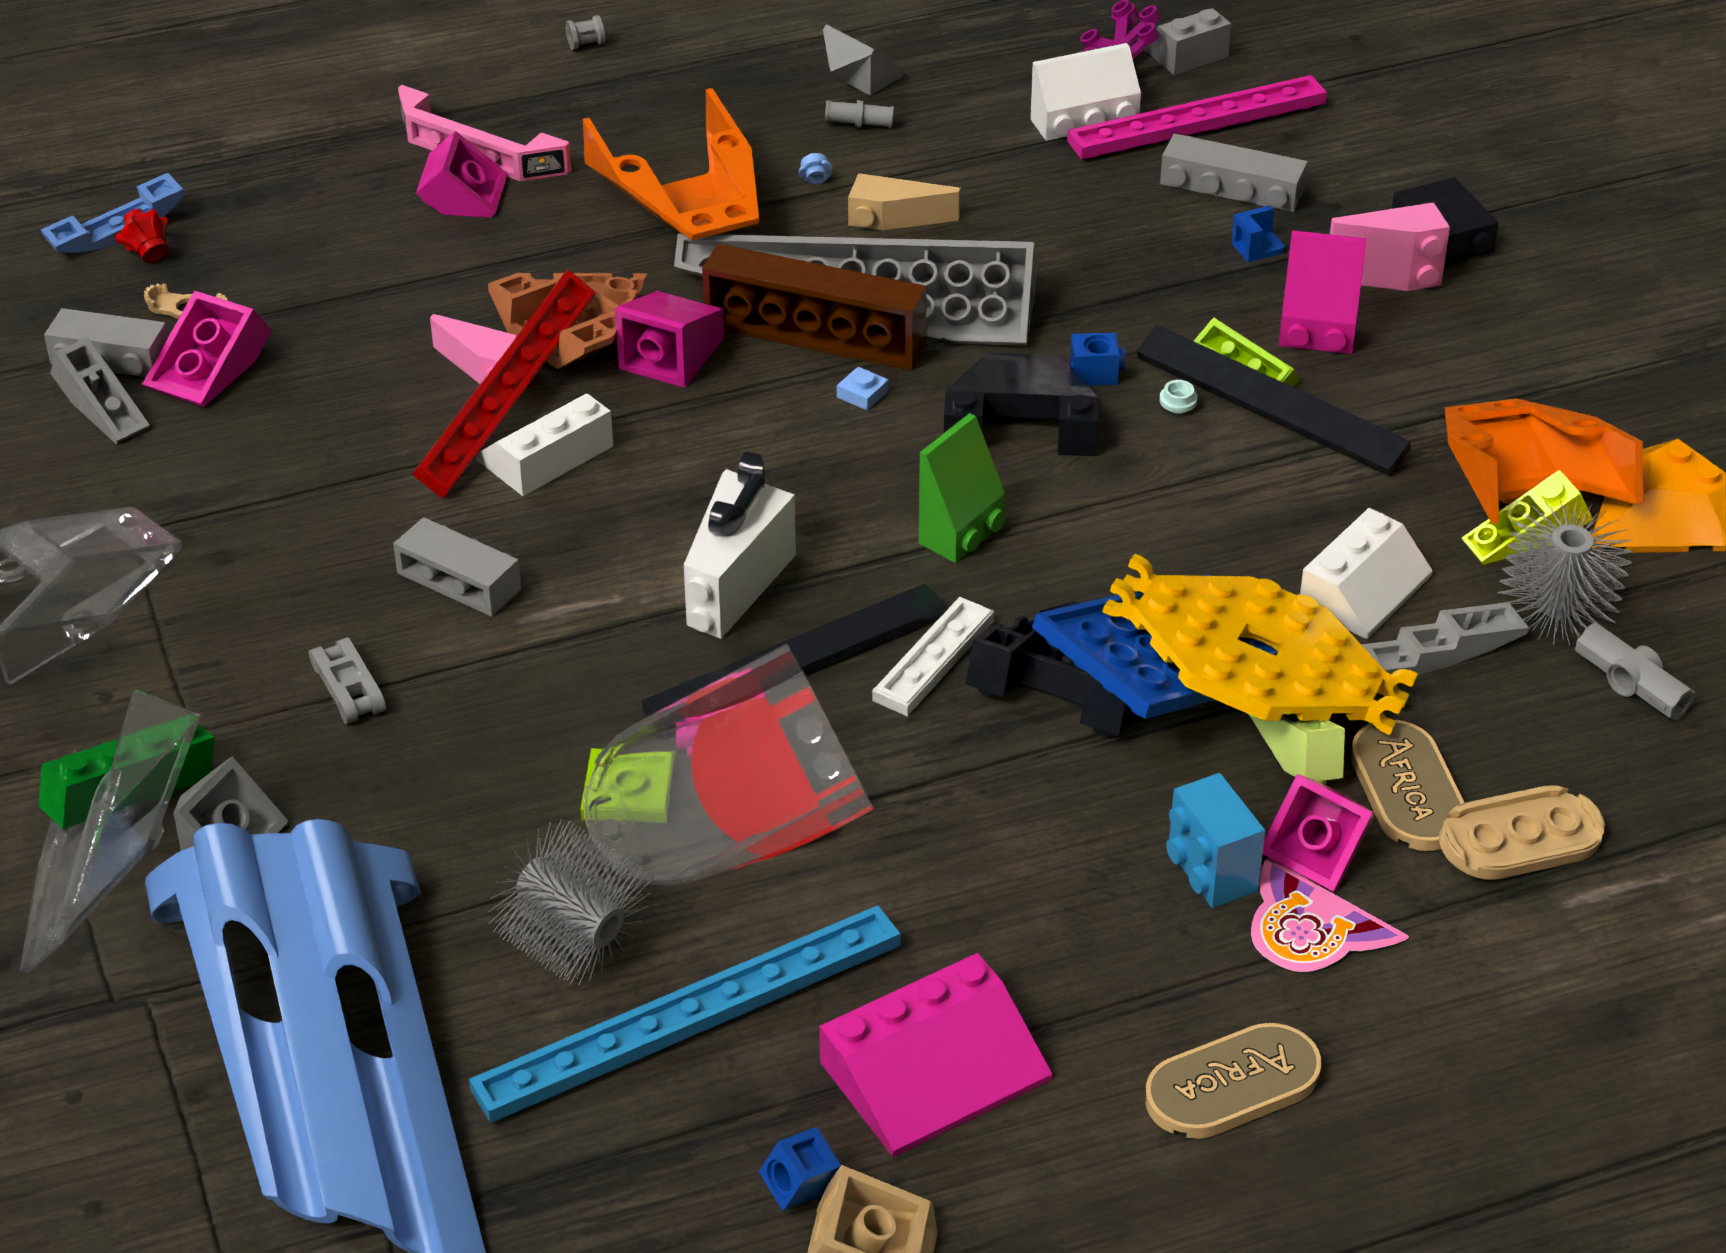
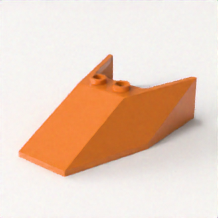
M713 88L706 89V137L709 171L704 175L664 185L660 184L644 158L637 155H623L614 158L590 118L583 119L585 164L653 216L692 241L759 224L752 148ZM625 165H636L640 168L635 172L621 170Z
M1517 398L1445 407L1448 444L1491 523H1499L1500 500L1502 503L1511 504L1558 470L1568 478L1577 490L1634 504L1644 503L1643 441L1595 416Z

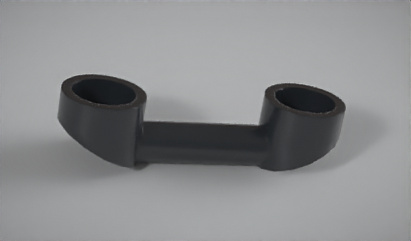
M746 451L742 455L737 478L739 483L745 485L734 504L716 501L713 504L708 521L709 532L729 536L735 533L744 523L746 514L761 488L765 486L764 463L760 454Z

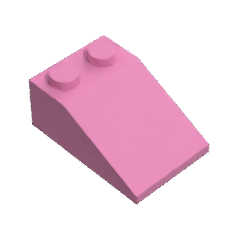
M1434 202L1332 218L1330 235L1367 238L1361 280L1362 286L1402 291L1441 286L1450 226Z

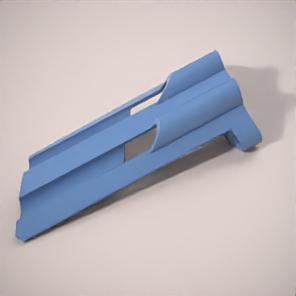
M308 820L296 825L291 833L250 835L242 827L227 823L209 824L199 828L193 835V847L179 851L148 874L145 878L146 893L151 918L154 923L155 921L161 923L184 921L263 1196L268 1200H273L284 1210L305 1220L330 1224L337 1221L338 1215L377 1227L383 1230L391 1242L408 1253H486L396 907L411 902L418 895L419 897L421 896L412 856L409 852L401 849L353 841L345 827L330 820ZM231 920L241 922L257 936L268 953L282 1015V1021L279 1023L259 1020L240 1008L224 933L225 923ZM354 965L362 968L374 980L393 1057L379 1058L369 1055L356 1048L350 1042L335 981L337 971L343 966Z

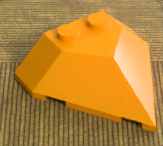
M1679 439L1644 448V503L1634 504L1605 496L1598 517L1601 514L1603 515L1597 519L1593 531L1610 521L1613 523L1592 534V536L1620 531L1600 540H1633L1609 546L1613 548L1624 547L1625 550H1631L1630 553L1688 552L1690 546H1711L1713 552L1726 551V472ZM1620 541L1595 542L1594 544L1620 542Z

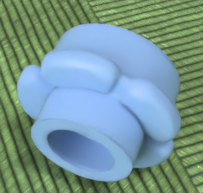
M809 154L801 160L799 176L805 182L808 181L812 185L822 184L831 176L832 164L823 154Z

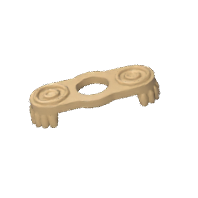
M166 284L151 285L144 291V299L150 311L173 316L176 319H179L183 312L177 308L184 303H188L192 294L170 293ZM221 293L216 295L217 298L228 301L225 295Z

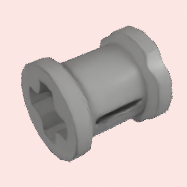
M599 15L593 16L592 20L582 22L566 21V36L572 50H577L580 45L595 42L598 45L605 43V31ZM590 31V33L580 35L581 32Z

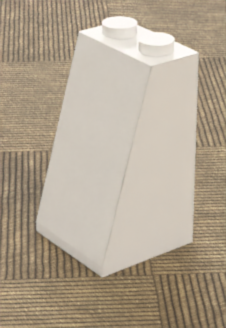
M727 469L720 477L684 562L687 626L720 639L723 638L796 556L795 495L765 484L764 488H761L746 514L744 523L735 533L724 536L709 532L708 521L713 504L716 501L734 504L745 485L738 482V473Z

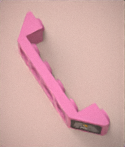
M404 85L398 87L401 118L409 143L433 151L456 130L503 169L509 178L526 181L566 175L572 171L570 142L540 133L524 146L431 114L429 94Z

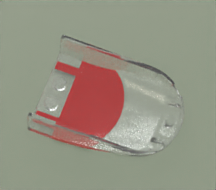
M788 644L752 661L619 733L597 757L595 761L597 766L591 776L589 786H585L583 802L584 818L589 835H591L593 843H596V847L601 843L598 850L604 845L602 854L606 850V854L610 853L609 858L615 853L613 859L619 853L617 862L625 861L623 866L626 864L622 869V874L627 867L628 871L625 875L631 869L633 873L630 877L637 871V881L641 880V882L644 881L646 884L660 886L686 884L772 858L807 844L874 809Z

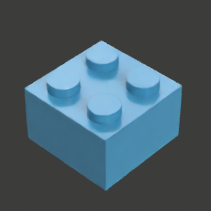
M1217 773L1175 788L1173 791L1172 809L1169 811L1171 824L1166 848L1171 861L1176 865L1179 864L1187 874L1193 890L1197 894L1201 893L1211 908L1257 892L1265 829L1221 773Z

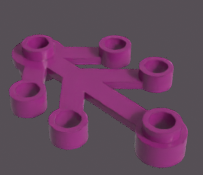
M1128 0L1117 2L1111 9V18L1116 25L1114 40L1102 38L1097 29L1088 30L1080 37V41L1085 48L1081 52L1127 43L1130 47L1140 38L1130 47L1132 59H1134L1160 36L1155 26L1162 18L1158 8L1155 5H1151L1139 13L1135 5ZM1141 19V22L1129 32V28Z

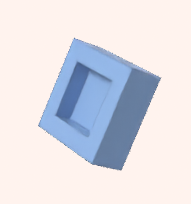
M857 367L836 386L837 398L862 409L869 410L889 391V380Z

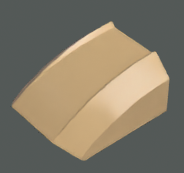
M840 1166L828 1183L816 1210L817 1215L807 1253H934L937 1227L934 1207L931 1201L846 1166Z

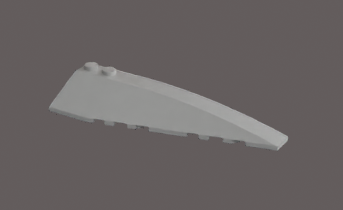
M678 234L674 262L676 270L702 276V267L719 243L927 286V337L953 344L1027 346L1036 291L1038 265L1034 242L717 234L692 241L683 234Z

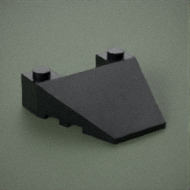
M987 352L946 390L944 433L969 413L976 416L982 432L983 416L1059 419L1058 455L1096 456L1098 396L1061 355Z
M1071 601L1041 610L1040 613L1080 603ZM1021 616L1015 618L1014 625L1011 627L1003 628V625L998 623L989 626L974 638L965 684L978 688L982 694L992 697H1003L1017 684H1022L1083 705L1080 723L1093 727L1096 733L1105 736H1119L1133 723L1135 713L1131 711L1130 707L1116 695L1106 691L1100 682L1086 671L1078 668L1074 661L1058 648L1048 644L1046 639L1032 628L1034 620L1028 621V617Z

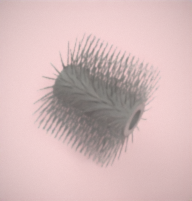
M1576 501L1574 520L1572 514L1571 524H1569L1568 511L1566 519L1563 510L1566 525L1565 522L1564 525H1561L1560 518L1558 520L1554 511L1552 512L1559 527H1556L1555 524L1549 521V518L1547 519L1535 509L1547 521L1551 529L1523 514L1539 529L1518 523V526L1529 534L1511 533L1521 542L1508 544V547L1516 551L1517 554L1506 555L1505 558L1515 566L1502 568V570L1513 578L1500 580V583L1503 581L1505 585H1514L1519 588L1514 587L1516 589L1497 593L1522 597L1509 601L1510 604H1530L1516 612L1539 608L1531 615L1523 618V621L1527 618L1531 619L1535 614H1540L1541 612L1544 614L1534 624L1539 620L1541 621L1545 615H1547L1545 620L1549 616L1540 636L1550 618V627L1553 618H1555L1554 641L1555 632L1557 633L1558 619L1560 621V618L1562 636L1564 625L1567 639L1566 618H1568L1569 624H1572L1577 637L1578 635L1580 636L1570 616L1575 619V622L1577 620L1581 627L1583 625L1585 629L1587 627L1579 616L1594 623L1596 621L1589 614L1594 616L1598 614L1602 616L1600 618L1614 622L1600 610L1619 612L1608 602L1622 600L1612 590L1623 589L1625 586L1615 578L1629 575L1622 569L1619 572L1608 569H1618V566L1629 565L1632 562L1629 560L1620 562L1606 558L1616 559L1612 558V556L1617 557L1616 555L1630 553L1631 550L1618 551L1605 550L1604 548L1619 549L1609 546L1633 540H1600L1620 531L1592 536L1593 533L1609 524L1606 523L1594 531L1591 529L1590 532L1587 529L1595 521L1590 522L1586 528L1584 526L1581 527L1590 508L1580 526L1581 513L1578 523L1575 525ZM1542 526H1544V527H1546L1547 529L1553 531V534L1550 533L1549 531H1547V530H1546L1545 528H1543ZM1529 528H1532V529L1538 530V531H1540V532H1543V534H1540V533H1538V532H1536V531H1534V530H1531V529H1529ZM1527 537V538L1535 539L1537 542L1532 541V540H1529V539L1523 540V539H1521V538ZM1620 541V542L1594 544L1595 542ZM1605 581H1609V582H1612V583H1615V584L1606 585V584H1603V583H1608V582H1605ZM1609 592V593H1611V594L1605 595V594H1601V593ZM1513 594H1524V595H1527V596H1519V595H1513ZM1537 600V601H1535V602H1521V601ZM1578 610L1580 613H1582V614L1585 615L1586 617L1580 615V614L1577 613L1576 611Z
M538 829L536 858L532 860L527 841V851L530 856L529 864L526 866L517 855L525 868L522 873L510 869L520 874L518 880L507 879L511 881L496 882L517 881L515 887L500 893L505 895L514 892L501 903L514 894H518L513 900L506 903L505 905L507 906L501 911L503 912L508 906L513 905L501 917L503 918L517 906L505 925H508L511 919L515 917L517 919L505 931L509 929L512 933L516 928L517 920L524 916L516 929L517 931L520 930L516 938L523 933L520 940L524 944L528 938H530L529 944L534 939V945L530 952L532 953L536 950L535 953L538 952V954L547 938L540 959L547 949L546 955L550 954V957L546 961L544 960L543 963L550 960V958L553 963L558 950L561 948L555 963L561 960L560 968L564 962L565 964L559 972L565 967L569 968L574 959L575 965L569 971V973H572L576 964L578 966L579 960L585 954L583 962L577 971L578 976L586 959L588 964L583 976L588 965L590 969L591 960L597 948L591 972L592 976L598 953L600 962V948L603 947L602 972L604 947L608 945L613 962L610 942L615 939L621 947L615 938L618 936V932L630 935L620 931L622 924L643 922L623 923L625 917L642 910L628 911L635 904L625 911L623 909L635 900L634 898L647 884L634 897H631L632 899L628 903L624 904L625 901L629 900L628 898L632 892L639 887L637 884L624 897L631 888V884L637 879V877H634L630 885L624 887L633 873L630 869L625 882L617 888L623 879L622 877L628 871V869H625L623 874H621L622 869L618 870L619 866L622 863L624 864L625 861L620 862L617 866L616 859L608 875L609 866L613 861H610L607 865L610 859L607 856L605 861H602L601 866L596 869V865L604 855V853L602 854L603 849L594 866L597 854L595 853L592 856L594 850L593 848L591 851L590 848L587 850L589 847L587 844L581 849L586 841L584 842L585 838L580 847H578L580 837H577V833L575 834V840L570 839L566 848L565 845L568 837L566 836L564 841L562 838L561 845L556 852L557 843L562 835L564 838V834L562 833L561 836L559 834L554 847L553 839L555 834L552 840L550 835L548 849L543 857L548 832L543 849L541 850ZM538 841L540 845V857H538ZM573 841L574 843H573L572 849H571V851L567 854V849H568V847L572 844L571 842ZM565 843L564 850L560 853V850L563 844ZM551 844H552L551 852H550L549 855H548L549 848H550V846H551ZM577 846V848L574 850L575 855L571 859H569L570 855L573 853V849ZM587 850L588 853L586 858L582 859V856L586 853L585 851ZM579 853L578 859L574 861L576 855ZM589 861V864L584 868L585 863ZM604 869V872L598 877L599 872ZM617 869L615 876L611 877L610 875ZM620 873L618 882L613 885L614 880L617 879L616 876ZM635 911V912H633V913H630V914L624 916V914H626V913ZM529 917L528 922L523 925L524 921ZM531 923L530 930L524 935L526 928H528L527 926ZM542 928L541 933L537 935L538 930ZM545 936L544 939L538 944L540 938ZM556 937L555 943L552 944L553 946L549 950L551 941ZM559 942L557 945L559 946L558 949L552 954L554 946ZM570 947L569 952L564 955L565 951ZM592 951L590 960L588 962V955ZM573 952L572 959L566 964L568 956ZM580 953V955H579V957H578V959H577V961H576V963H575L576 956Z

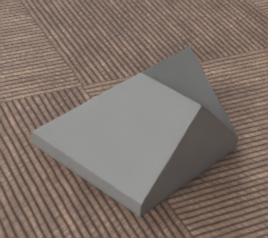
M827 24L825 25L823 34L830 72L868 95H872L903 78L905 71L875 49Z
M233 756L183 793L174 811L181 850L193 847V835L199 828L209 824H233L242 827L250 835L278 833L289 822Z

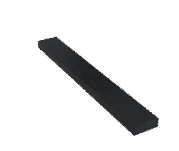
M1156 325L1136 350L1138 359L1390 477L1411 449L1410 441L1162 326Z
M922 584L643 699V711L660 733L665 735L675 731L674 717H683V713L701 711L753 695L762 690L766 693L931 624L947 611V606L926 584Z

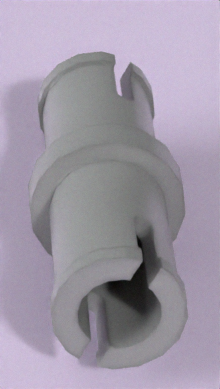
M826 100L825 122L855 124L857 128H861L862 125L892 128L894 106L867 105L861 100H857V104Z

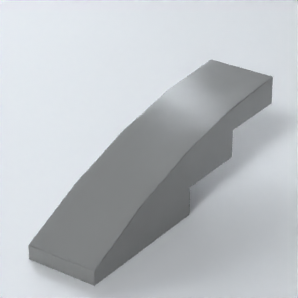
M1506 602L1440 610L1436 623L1401 627L1396 640L1361 645L1387 673L1392 674L1396 670L1407 669L1421 675L1450 667L1490 652L1526 635L1529 627L1511 604Z

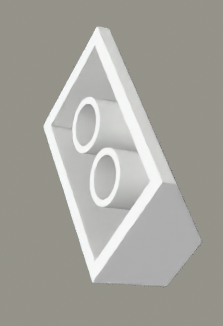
M1127 43L1033 62L1031 121L1046 141L1067 137L1068 130L1140 114L1141 91L1130 47Z
M586 393L478 452L476 460L519 494L525 496L612 448L611 411Z
M1368 508L1303 569L1300 594L1314 598L1319 605L1328 608L1347 630L1368 639L1432 577L1433 570L1402 523Z

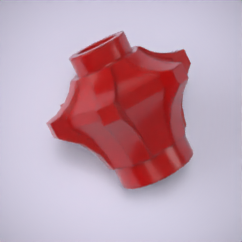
M142 209L129 211L123 218L125 222L124 227L115 235L116 242L125 245L128 251H135L142 257L144 262L151 263L163 258L169 250L165 237L168 219L166 217H159L156 209H151L148 212H143Z

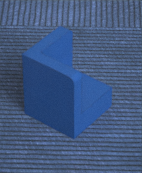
M1270 205L1234 214L1231 244L1248 263L1284 253L1285 245L1272 232L1274 209Z

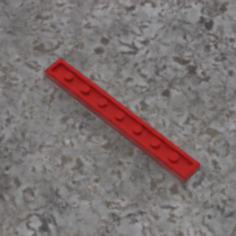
M567 270L561 276L412 473L415 478L441 499L447 495L558 346L560 331L572 327L595 296L596 292L570 270Z

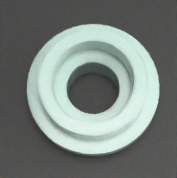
M1172 380L1160 392L1159 401L1166 410L1175 414H1182L1195 408L1197 405V394L1191 383L1184 380Z

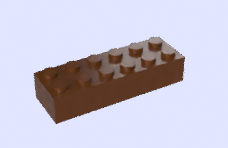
M719 243L702 267L704 304L723 309L725 332L911 371L926 346L927 286Z

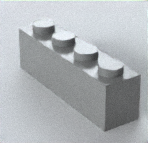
M1174 133L1162 155L1160 184L1261 206L1270 205L1275 209L1294 212L1305 190L1308 161Z

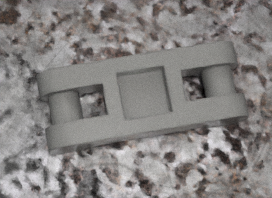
M349 637L337 640L335 646L326 649L319 646L308 651L314 671L320 675L339 708L340 715L345 724L358 721V716L368 712L375 715L386 711L383 695ZM362 693L364 695L363 697H360L355 700L351 698Z

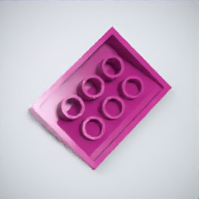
M979 953L971 955L819 1026L820 1063L892 1157L908 1151L1052 1080L1053 1074L1005 985Z

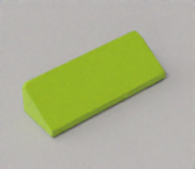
M1214 317L1194 340L1196 343L1292 387L1300 381L1292 367Z

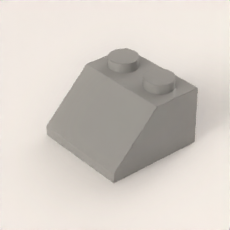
M1213 8L1205 9L1199 13L1184 18H1177L1172 22L1157 26L1160 33L1159 38L1144 49L1169 72L1177 75L1228 58L1231 23Z

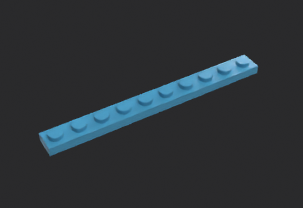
M879 905L470 1078V1091L489 1122L493 1123L901 946V934Z

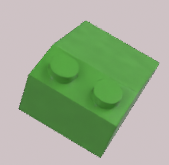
M970 413L920 452L919 544L954 563H957L969 552L976 550L979 544L993 532L999 531L1006 519L1003 486L976 416Z

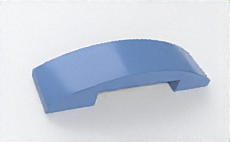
M166 173L137 186L140 198L83 224H80L72 215L41 229V232L51 246L59 253H81L103 249L117 244L115 235L124 227L125 222L123 218L129 211L142 209L143 212H148L151 209H156L159 217H164L185 195L184 190L169 173Z

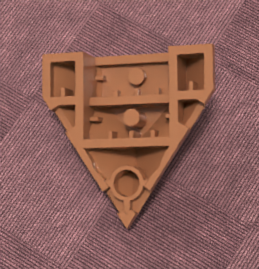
M515 273L488 283V291L508 333L517 335L564 273H553V279H534L531 277V273ZM573 273L593 289L596 294L572 327L560 331L559 344L546 362L556 369L565 368L570 364L586 359L612 344L617 336L615 309L619 305L637 299L647 280V273H633V278L630 279L612 277V273Z

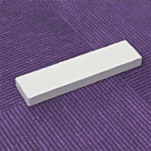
M959 597L872 690V701L908 717L973 645L974 638L994 622V611Z

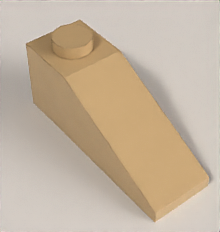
M858 173L848 196V226L884 231L959 221L961 188Z

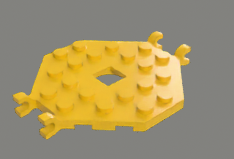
M1134 554L1130 559L1128 567L1137 570L1141 578H1135L1127 574L1123 580L1116 578L1113 582L1110 592L1119 595L1123 603L1109 599L1104 605L1103 613L1114 617H1124L1130 620L1138 630L1146 629L1152 636L1150 645L1164 662H1174L1180 669L1178 678L1185 687L1264 721H1280L1282 714H1297L1301 721H1329L1332 713H1346V717L1349 720H1365L1374 724L1381 732L1390 735L1396 721L1387 718L1383 711L1388 710L1396 714L1400 713L1402 707L1404 708L1409 694L1401 691L1397 684L1403 683L1412 687L1418 673L1407 669H1399L1392 674L1387 673L1328 608L1319 605L1310 596L1295 595L1283 590L1276 582L1269 579H1257L1250 576L1156 575L1153 573L1152 565L1147 559ZM1140 591L1144 595L1139 600L1135 598L1134 592ZM1239 638H1252L1262 641L1273 647L1278 653L1275 656L1242 642ZM1377 693L1384 695L1378 701L1374 700Z

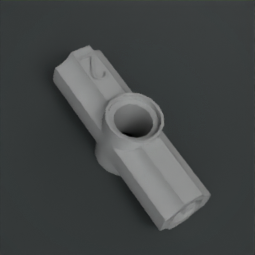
M1596 622L1588 626L1577 640L1575 651L1606 672L1609 684L1619 695L1630 697L1636 694L1674 721L1684 716L1687 709L1694 702L1696 692L1663 670L1662 661L1653 649L1647 646H1639L1634 649Z

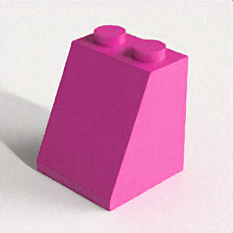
M655 291L619 305L615 309L619 369L683 388L689 384L724 339L723 309L697 301Z

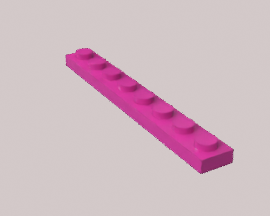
M1312 75L1070 129L1067 134V142L1080 159L1095 158L1098 155L1111 152L1126 151L1129 148L1146 144H1156L1160 141L1171 139L1174 133L1189 136L1203 131L1218 130L1221 127L1238 123H1248L1260 118L1279 116L1282 113L1295 110L1309 109L1313 106L1326 104L1327 92Z

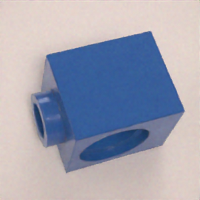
M1116 333L1071 334L1070 366L1088 386L1118 385L1119 370H1125L1124 347H1118Z
M814 1127L779 1140L758 1172L782 1211L821 1197L841 1164L818 1127Z

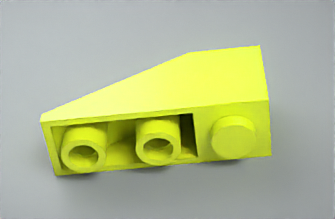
M1558 470L1499 511V523H1491L1488 519L1463 536L1462 540L1480 562L1486 565L1506 559V555L1517 554L1516 551L1508 547V544L1521 541L1511 535V533L1529 534L1518 526V523L1539 529L1523 514L1551 529L1547 521L1535 509L1547 519L1549 518V521L1555 524L1556 527H1559L1556 518L1550 511L1551 507L1557 519L1559 520L1560 518L1561 525H1564V522L1566 525L1563 510L1566 519L1568 511L1569 524H1571L1572 514L1574 520L1576 501L1575 525H1577L1581 513L1580 526L1588 511V507L1577 488ZM1588 512L1581 527L1584 526L1585 522L1588 524L1593 519L1590 512ZM1542 526V527L1545 528L1547 531H1549L1550 533L1553 534V531H1551V530L1547 529L1546 527ZM1529 528V529L1534 530V531H1536V532H1538V533H1540V534H1543V532H1540V531H1538V530ZM1523 537V538H1526V539H1529V540H1532V541L1537 542L1535 539Z

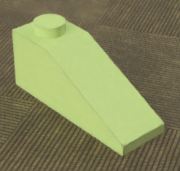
M1249 714L1285 772L1294 777L1300 774L1323 784H1326V780L1343 778L1345 728L1331 721H1301L1297 714H1282L1280 721H1264Z

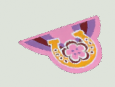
M1267 858L1264 861L1259 883L1260 894L1264 902L1254 914L1251 937L1255 948L1274 964L1295 972L1316 971L1339 961L1349 951L1378 949L1398 944L1409 938L1407 934L1271 858Z

